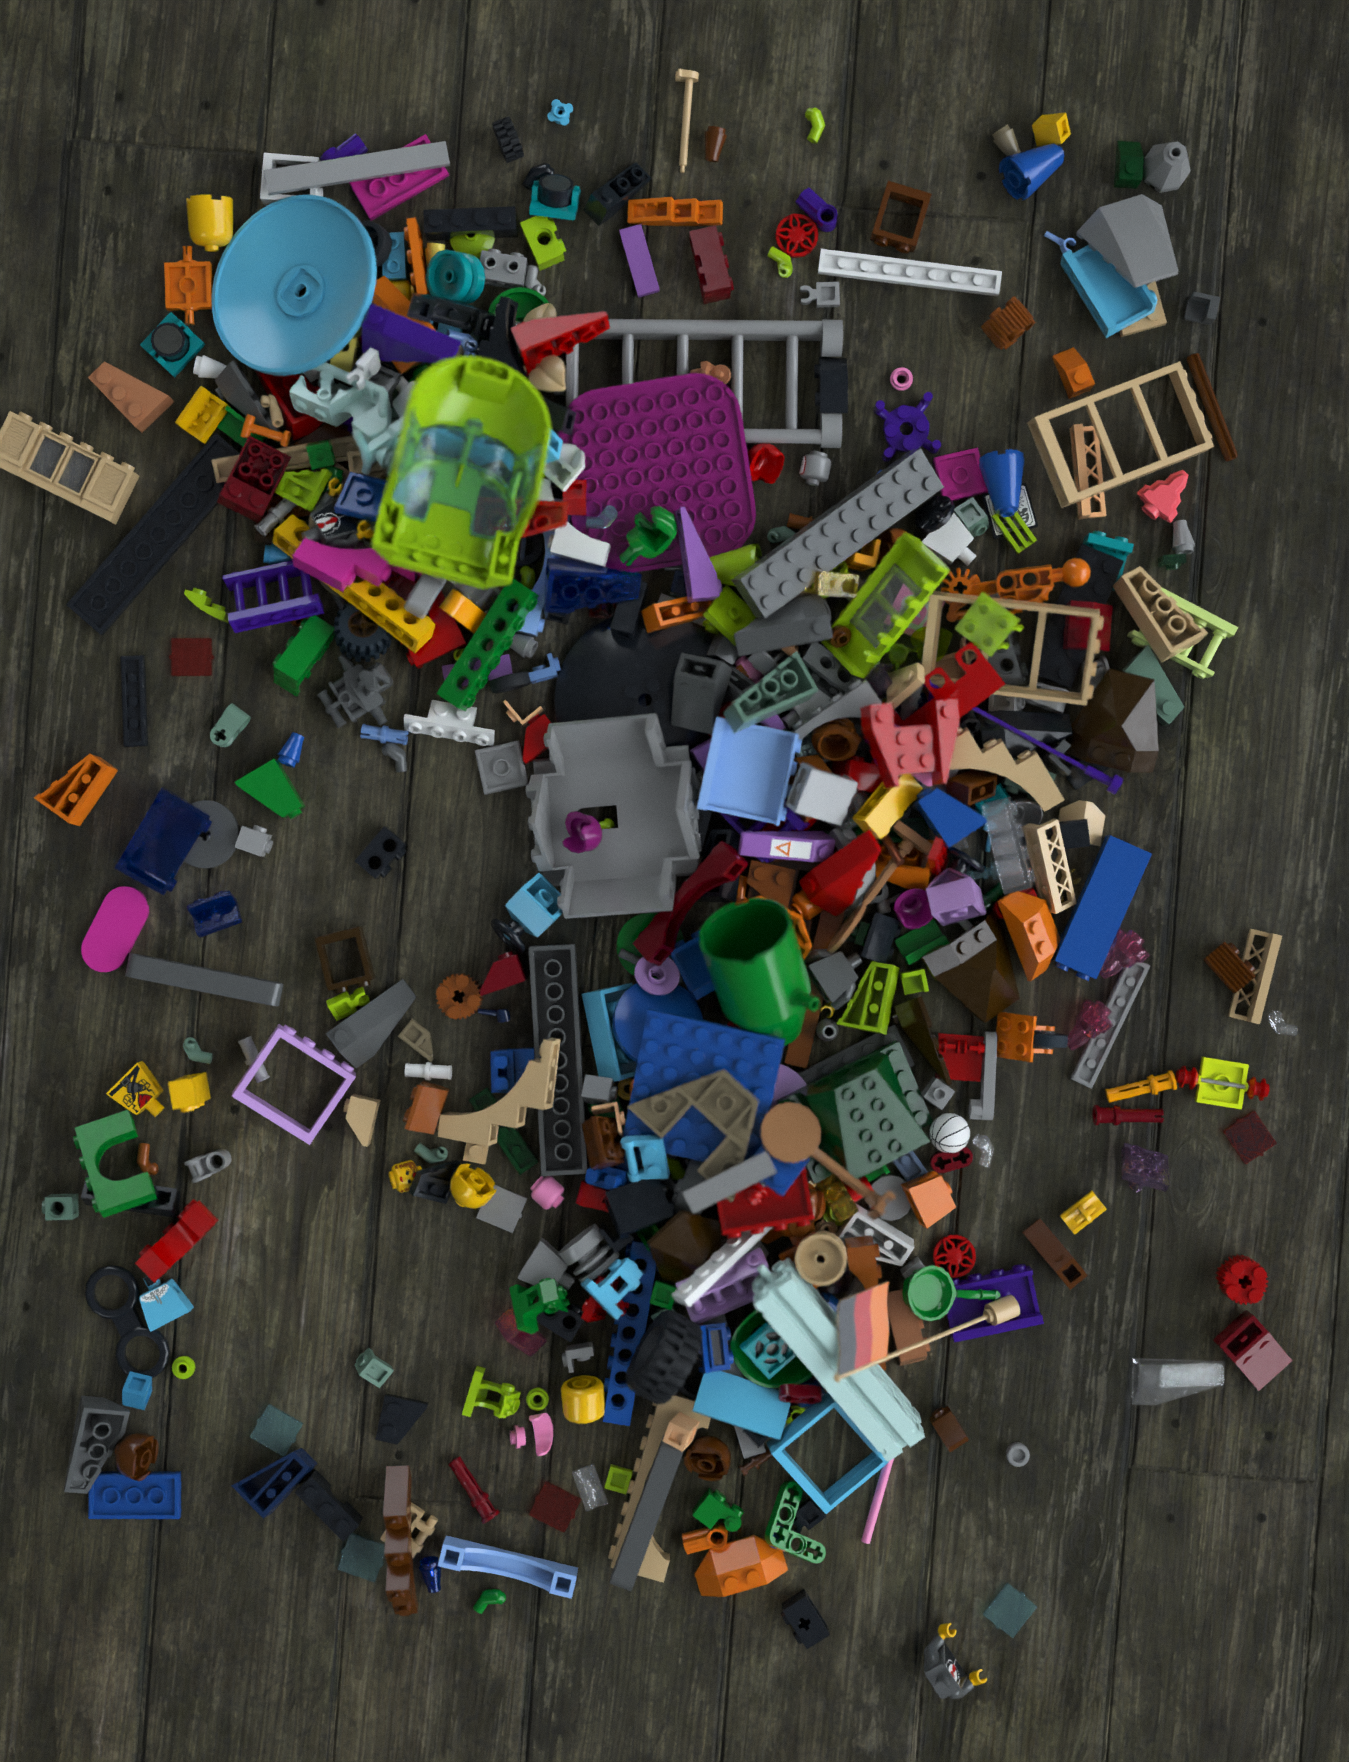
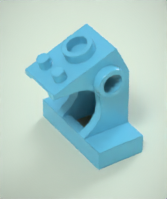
M629 1258L616 1259L609 1266L611 1270L609 1275L596 1285L589 1278H586L580 1284L616 1320L623 1314L616 1304L629 1291H634L640 1285L639 1279L643 1275L638 1269L637 1264ZM620 1275L625 1283L616 1292L610 1284Z

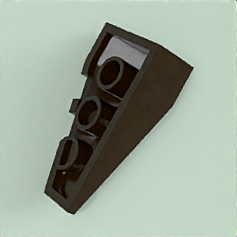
M922 996L893 1007L894 1012L891 1013L895 1026H900L903 1033L943 1083L947 1086L951 1085L952 1082L944 1058L938 1051V1040L934 1032L930 1030L932 1023Z

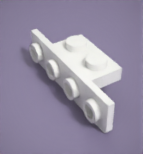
M432 700L427 718L408 714L404 715V730L414 734L421 733L432 735L436 738H449L458 742L476 743L480 746H493L495 730L474 726L477 714L476 707H470L463 711L451 703Z

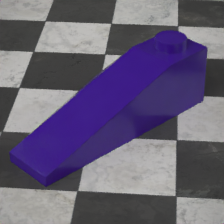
M371 303L362 324V353L365 354L370 348L378 351L379 359L384 362L438 363L456 357L461 344L459 340Z

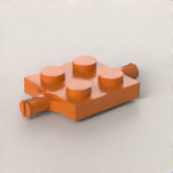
M182 246L183 260L164 263L165 305L168 311L181 310L185 312V325L193 326L195 325L194 312L212 309V264L210 261L198 262L192 260V246Z

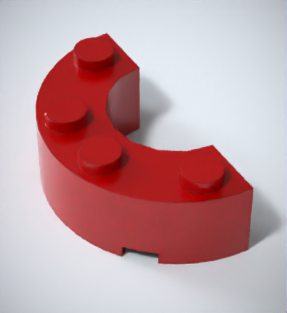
M193 1199L177 1216L179 1221L175 1225L172 1222L162 1231L164 1236L152 1247L148 1244L139 1252L141 1258L135 1264L154 1283L219 1221L200 1200L196 1201Z

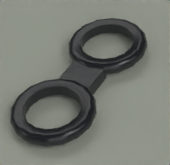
M108 1265L101 1267L91 1274L86 1283L85 1297L87 1305L100 1317L113 1320L121 1336L116 1346L115 1356L118 1366L124 1374L129 1375L131 1371L154 1378L165 1369L169 1362L170 1349L168 1342L161 1332L156 1329L150 1332L149 1328L143 1325L135 1309L139 1296V1287L132 1273L121 1266ZM117 1275L128 1285L129 1297L123 1307L107 1309L97 1301L95 1288L99 1279L103 1276ZM148 1336L156 1342L159 1347L160 1356L153 1368L139 1370L128 1362L125 1354L126 1346L132 1338Z

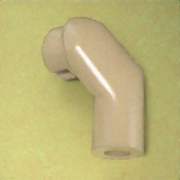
M268 394V396L262 395L260 403L263 408L269 407L272 425L274 427H281L284 421L276 398L271 394Z

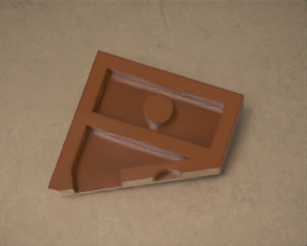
M751 860L746 883L765 898L776 901L788 909L796 870Z

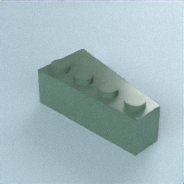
M795 651L772 672L734 701L723 714L733 732L736 733L807 702L819 690L799 653Z

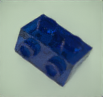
M220 891L214 896L198 899L192 904L187 905V910L192 915L196 934L199 938L242 923L237 899L230 891Z

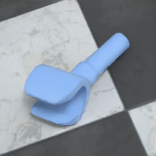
M1048 231L1044 235L1060 245L1062 253L1070 250L1066 247V243L1072 246L1076 245V241L1073 238L1064 240Z

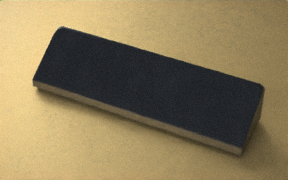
M1087 819L1059 822L1065 849L1090 846ZM1023 826L995 829L999 856L1028 853ZM1052 827L1045 830L1047 840L1049 841L1053 835Z

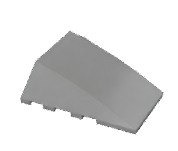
M1143 194L1099 207L1077 231L1076 235L1081 240L1085 239L1093 251L1097 250L1103 255V260L1108 264L1112 263L1116 267L1115 271L1134 288L1178 274V267L1162 205Z

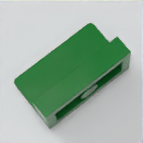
M226 406L225 410L228 413L217 428L244 447L247 438L240 435L245 418L229 406ZM254 433L250 435L261 442L268 440L267 437Z
M934 919L925 926L913 929L894 941L908 965L921 959L923 955L936 946L949 943Z

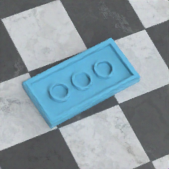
M723 1371L703 1373L692 1412L780 1441L791 1403L780 1401L777 1389L760 1386L750 1380Z

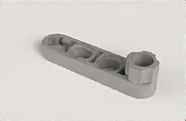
M984 1031L983 1034L985 1052L982 1055L980 1099H970L968 1113L969 1119L993 1120L997 1032Z

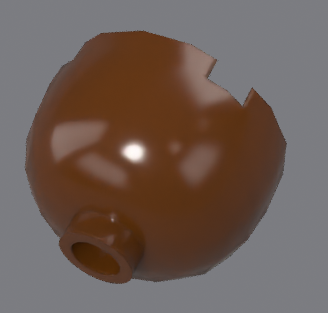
M134 1433L128 1435L117 1445L115 1449V1462L117 1469L122 1475L136 1481L144 1480L151 1471L147 1469L150 1463L155 1464L158 1455L159 1443L158 1440L153 1439L154 1436L146 1433Z
M701 1436L695 1439L684 1457V1464L687 1470L691 1473L694 1470L696 1473H699L698 1478L707 1481L721 1480L723 1475L728 1474L731 1463L729 1448L722 1440L714 1436Z

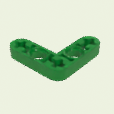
M785 1481L780 1486L765 1531V1540L770 1546L811 1563H821L826 1555L825 1547L821 1543L791 1530L803 1490L797 1482ZM788 1488H792L794 1495H790ZM784 1500H787V1502H791V1505L783 1503ZM783 1507L788 1510V1517L785 1520H782L779 1516V1512ZM776 1523L784 1524V1527H780ZM774 1532L780 1536L779 1540L773 1537ZM794 1538H798L800 1546L796 1551L791 1548V1542ZM806 1548L815 1549L817 1556L805 1551Z

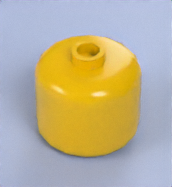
M581 1375L572 1377L563 1383L561 1387L563 1414L568 1421L577 1424H587L603 1417L606 1402L604 1385L601 1379L595 1376Z

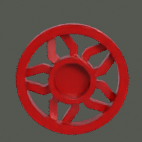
M790 214L781 220L776 229L775 238L777 246L782 252L793 258H801L810 254L818 241L816 224L812 219L803 214ZM793 219L796 220L797 226H793V224H792V220H793ZM799 219L804 220L807 223L803 224V226L800 227L801 222ZM787 221H789V228H782V226ZM806 227H812L809 231L805 232L804 229ZM814 231V242L812 243L810 238L806 236H810ZM780 232H788V235L785 236L780 234ZM780 238L785 241L788 240L786 249L781 244ZM804 241H807L810 247L803 244ZM790 244L794 245L791 251H789ZM798 246L806 250L804 252L794 253L798 249Z
M951 1234L944 1236L934 1247L933 1261L935 1266L940 1267L939 1264L945 1265L948 1263L947 1273L952 1278L966 1275L975 1264V1249L972 1243L961 1235ZM950 1239H960L962 1241L955 1246ZM945 1241H948L951 1244V1247H949L948 1249ZM967 1243L965 1249L961 1250L960 1247ZM943 1244V1249L946 1252L937 1255L939 1247ZM969 1247L972 1253L971 1258L967 1255H964L965 1253H967ZM943 1256H945L946 1259L945 1261L937 1260ZM963 1259H967L970 1264L963 1263ZM959 1264L962 1267H967L965 1270L958 1273ZM952 1265L956 1266L954 1273L951 1271Z

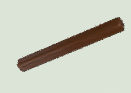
M1199 353L1191 354L1186 360L1226 462L1234 460L1238 457L1201 357Z

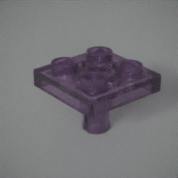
M1124 1143L1121 1149L1122 1179L1129 1181L1130 1189L1135 1191L1138 1185L1137 1192L1142 1191L1143 1186L1166 1192L1169 1187L1168 1155Z

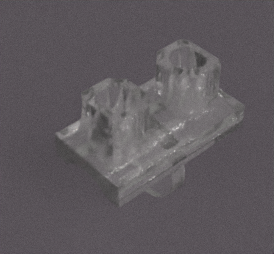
M594 1464L572 1471L586 1512L598 1506L608 1504Z

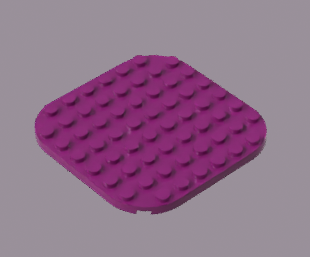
M689 373L590 390L581 394L569 404L567 408L577 412L572 435L558 433V436L563 443L576 445L584 452L585 468L575 480H587L586 515H571L572 524L576 530L584 535L610 544L611 548L605 569L599 568L600 570L608 573L628 574L682 565L678 529L670 545L655 558L649 559L639 555L631 566H626L628 561L622 563L619 558L620 554L630 546L626 535L636 526L634 521L635 515L641 512L649 522L654 523L650 514V508L655 506L662 507L673 513L675 519V512L680 507H685L709 557L743 546L755 525L756 506L741 409L736 396L726 384L707 374Z

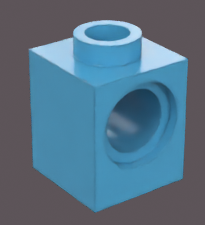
M130 1371L122 1390V1405L145 1410L152 1393V1377Z

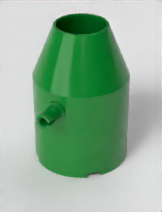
M749 898V902L735 905V902L730 903L714 912L704 922L699 932L700 948L724 1015L738 1028L785 1038L784 1046H786L800 1035L806 1009L814 1012L818 1009L820 1003L819 998L810 995L811 983L790 914L780 903L765 898Z

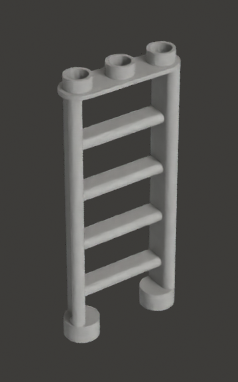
M608 319L610 328L593 338L622 339V385L633 383L634 340H677V375L688 374L689 340H732L731 391L736 396L740 405L742 420L743 340L786 341L785 429H744L746 443H806L820 445V448H841L842 413H821L820 429H797L798 341H820L821 357H842V320ZM579 343L573 347V352L568 355L566 354V390L554 392V396H566V407L578 397Z

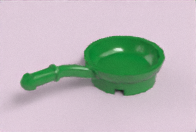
M934 1265L914 1270L910 1278L907 1277L904 1281L902 1289L905 1304L909 1306L916 1316L926 1321L939 1320L945 1316L952 1307L955 1297L978 1300H997L1000 1298V1292L994 1289H956L949 1273L943 1268Z

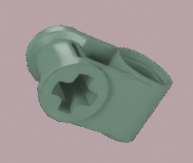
M231 703L211 729V741L219 747L226 748L230 746L239 733L247 726L251 716ZM218 733H224L226 739L224 741L217 736Z

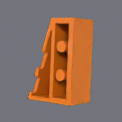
M89 754L68 770L65 776L58 781H54L50 784L51 787L42 794L36 795L34 799L68 823L81 826L118 769L101 757Z

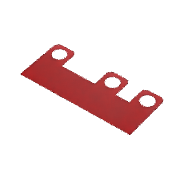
M973 643L967 644L955 654L956 661L966 672L956 682H953L941 667L935 668L924 676V685L934 696L929 702L958 699L959 719L1005 685L1002 678ZM973 650L976 653L977 659L973 664L968 665L962 661L964 651ZM940 674L944 677L945 683L941 688H933L930 685L932 675ZM925 705L904 721L893 709L894 724L901 727L927 725Z

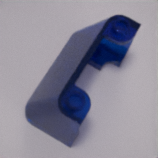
M163 786L116 864L115 869L162 895H165L166 891L172 892L178 881L174 877L200 833H206L213 822L209 820L211 815Z

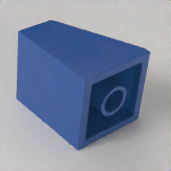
M930 787L926 788L917 795L918 800L913 802L935 837L944 840L946 848H950L988 822L985 817L938 788L933 790Z

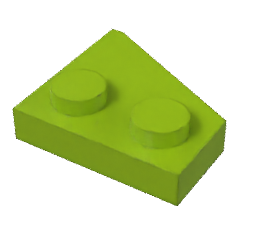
M321 469L318 472L304 470L299 473L295 471L285 472L274 493L312 512L332 472L327 469Z

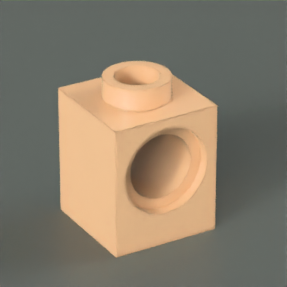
M679 1412L669 1422L663 1442L683 1452L692 1443L700 1422Z

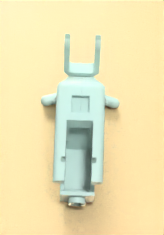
M325 362L314 368L320 372V379L317 383L321 389L318 390L316 395L307 389L305 378L301 375L290 390L294 409L300 413L310 415L321 422L335 425V427L353 417L352 434L360 451L363 463L362 473L365 475L369 474L372 464L377 461L381 468H387L390 464L394 446L397 445L399 439L397 436L400 434L404 416L391 424L392 409L386 388L366 379L365 387L360 391L356 387L358 380L352 382L351 385L353 387L351 388L341 383L336 384L334 378L347 383L346 377L350 372ZM423 430L420 434V437L426 435V433Z

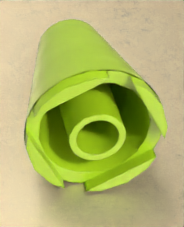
M757 543L709 558L717 573V579H720L721 584L735 586L732 579L757 562L759 557H762V553Z

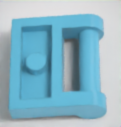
M658 1135L625 1136L620 1140L621 1147L625 1150L629 1168L627 1175L630 1182H638L643 1179L669 1178L670 1171L663 1138H660ZM634 1147H639L644 1169H638Z

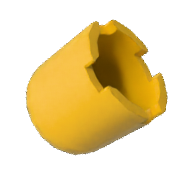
M193 195L190 198H186L190 239L198 246L205 247L207 252H217L219 247L229 244L233 237V199L221 196V200H211V195Z

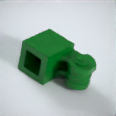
M710 1488L707 1489L692 1509V1516L710 1530L718 1519H724L725 1528L730 1532H735L740 1528L741 1517L744 1514V1511L738 1505H729L724 1494L718 1490L713 1491Z

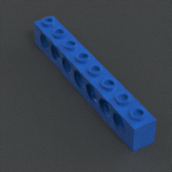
M634 1238L632 1244H627L625 1257H629L632 1261L639 1258L646 1261L647 1265L639 1269L643 1273L639 1279L643 1288L640 1291H629L621 1299L629 1304H636L639 1307V1311L634 1314L627 1311L623 1317L620 1316L614 1321V1324L618 1325L617 1333H612L610 1347H615L614 1355H609L607 1369L611 1370L610 1378H605L604 1392H607L603 1422L630 1426L635 1392L628 1388L626 1380H618L615 1375L619 1371L627 1373L635 1349L645 1334L656 1270V1262L652 1258L651 1252L647 1250L639 1238ZM631 1326L636 1332L632 1336H627L623 1333V1329ZM622 1349H629L632 1355L629 1358H622L619 1352ZM621 1394L624 1397V1401L616 1403L612 1400V1396Z

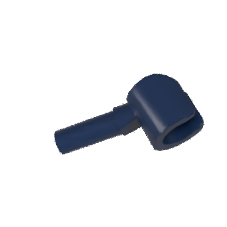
M478 1009V1014L497 1015L498 1022L510 1021L508 1009Z

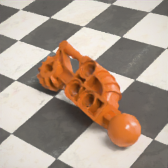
M1073 558L1064 563L1062 568L1052 569V565L1049 564L1004 570L997 575L996 580L981 582L977 574L972 575L970 578L967 577L970 569H966L964 575H961V568L959 567L956 570L957 576L952 571H949L948 575L951 580L947 578L942 580L944 584L949 586L942 587L941 592L949 591V593L960 594L959 590L954 589V587L957 586L958 582H962L964 586L967 585V588H964L962 593L965 595L980 596L984 592L989 596L999 592L1000 598L1042 603L1049 600L1048 596L1050 591L1053 590L1054 582L1064 581L1071 587H1080L1088 582L1091 570L1085 560ZM1026 573L1035 574L1036 580L1033 584L1024 583L1023 577ZM1003 576H1010L1013 579L1010 587H1003L1000 584V579ZM945 601L950 605L946 615L947 620L950 622L962 619L969 610H960L968 603ZM1013 608L1008 611L1014 615L1023 613L1025 609Z

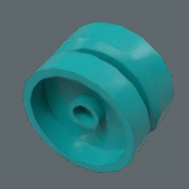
M451 250L439 251L431 258L427 266V288L432 296L464 304L473 303L480 297L484 289V267L480 260L472 254Z

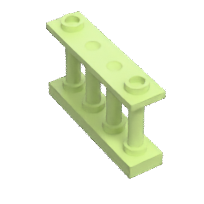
M1161 588L1168 597L1171 596L1177 602L1176 605L1185 614L1188 612L1194 618L1193 622L1200 629L1208 627L1214 630V636L1200 663L1187 658L1192 647L1170 659L1193 670L1192 674L1198 678L1212 677L1215 672L1208 669V666L1222 639L1234 636L1238 627ZM1132 630L1128 633L1127 637L1132 639L1131 642L1142 648L1149 645L1152 649L1141 630L1139 632Z

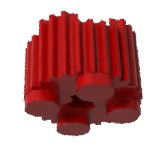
M1237 1254L1233 1256V1259L1229 1257V1261L1225 1260V1264H1221V1267L1217 1268L1219 1271L1216 1272L1218 1275L1216 1279L1219 1281L1217 1282L1220 1286L1219 1289L1230 1300L1241 1305L1242 1303L1244 1305H1247V1303H1258L1262 1300L1263 1292H1266L1265 1288L1268 1287L1266 1285L1268 1283V1280H1266L1268 1276L1259 1263L1248 1256ZM1245 1277L1244 1281L1242 1283H1239V1279H1243Z

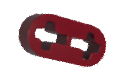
M965 1146L961 1150L965 1154L968 1153V1156L965 1157V1162H962L960 1159L953 1160V1157L959 1156V1152L944 1153L939 1151L930 1157V1166L937 1173L950 1172L969 1166L972 1163L973 1154ZM938 1157H941L943 1160L950 1159L949 1162L943 1163V1168L934 1165L938 1161Z
M782 1384L778 1387L779 1400L782 1402L817 1404L822 1401V1389L819 1386Z

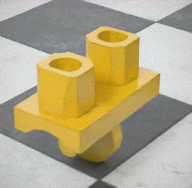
M1091 1190L1062 1213L1060 1217L1075 1235L1107 1209Z

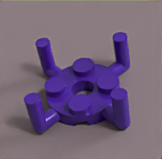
M931 392L924 394L916 408L902 405L889 412L884 409L885 403L882 400L876 402L874 413L885 420L883 432L886 443L889 445L882 455L883 461H890L896 451L906 453L910 450L919 449L921 446L933 454L938 452L941 442L939 440L931 442L927 439L929 421L923 413L933 398ZM902 424H909L912 427L910 435H903L900 432Z

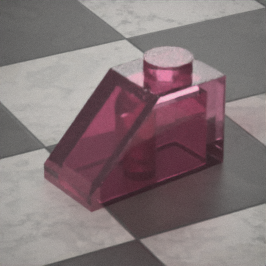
M512 1307L494 1322L507 1342L530 1357L547 1342L539 1331L529 1334L518 1330Z

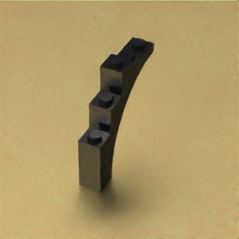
M501 296L495 308L496 316L494 324L490 329L489 342L481 340L480 346L476 350V357L500 362L517 371L529 381V377L519 358L518 348L511 328L515 327L518 303L508 297ZM537 390L549 413L551 429L554 432L572 435L577 412L555 404Z

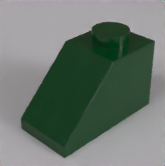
M1117 141L1114 175L1115 188L1137 189L1141 183L1144 156L1140 142Z

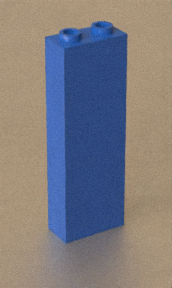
M1111 835L1105 836L1052 958V961L1057 962L1055 967L1068 972L1069 968L1077 971V977L1087 981L1090 978L1097 979L1152 853Z

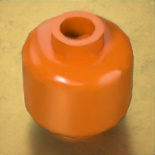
M803 889L792 897L791 911L801 915L804 920H811L823 911L822 908L808 900Z

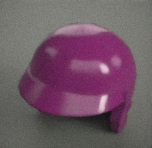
M572 811L567 814L565 825L570 837L562 841L563 846L569 851L578 854L597 848L602 839V828L598 820L591 815Z
M909 889L903 891L895 900L893 910L897 919L906 928H920L932 920L933 915L931 914L925 890Z

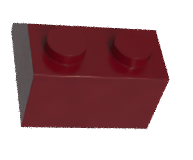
M1086 601L1067 602L1066 606L1100 609L1099 616L1104 617L1102 630H1097L1096 639H1100L1099 651L1109 652L1113 606ZM1065 614L1063 649L1087 650L1091 617Z
M510 951L497 956L499 960L493 962L480 989L481 996L528 979L519 953L513 955V952Z

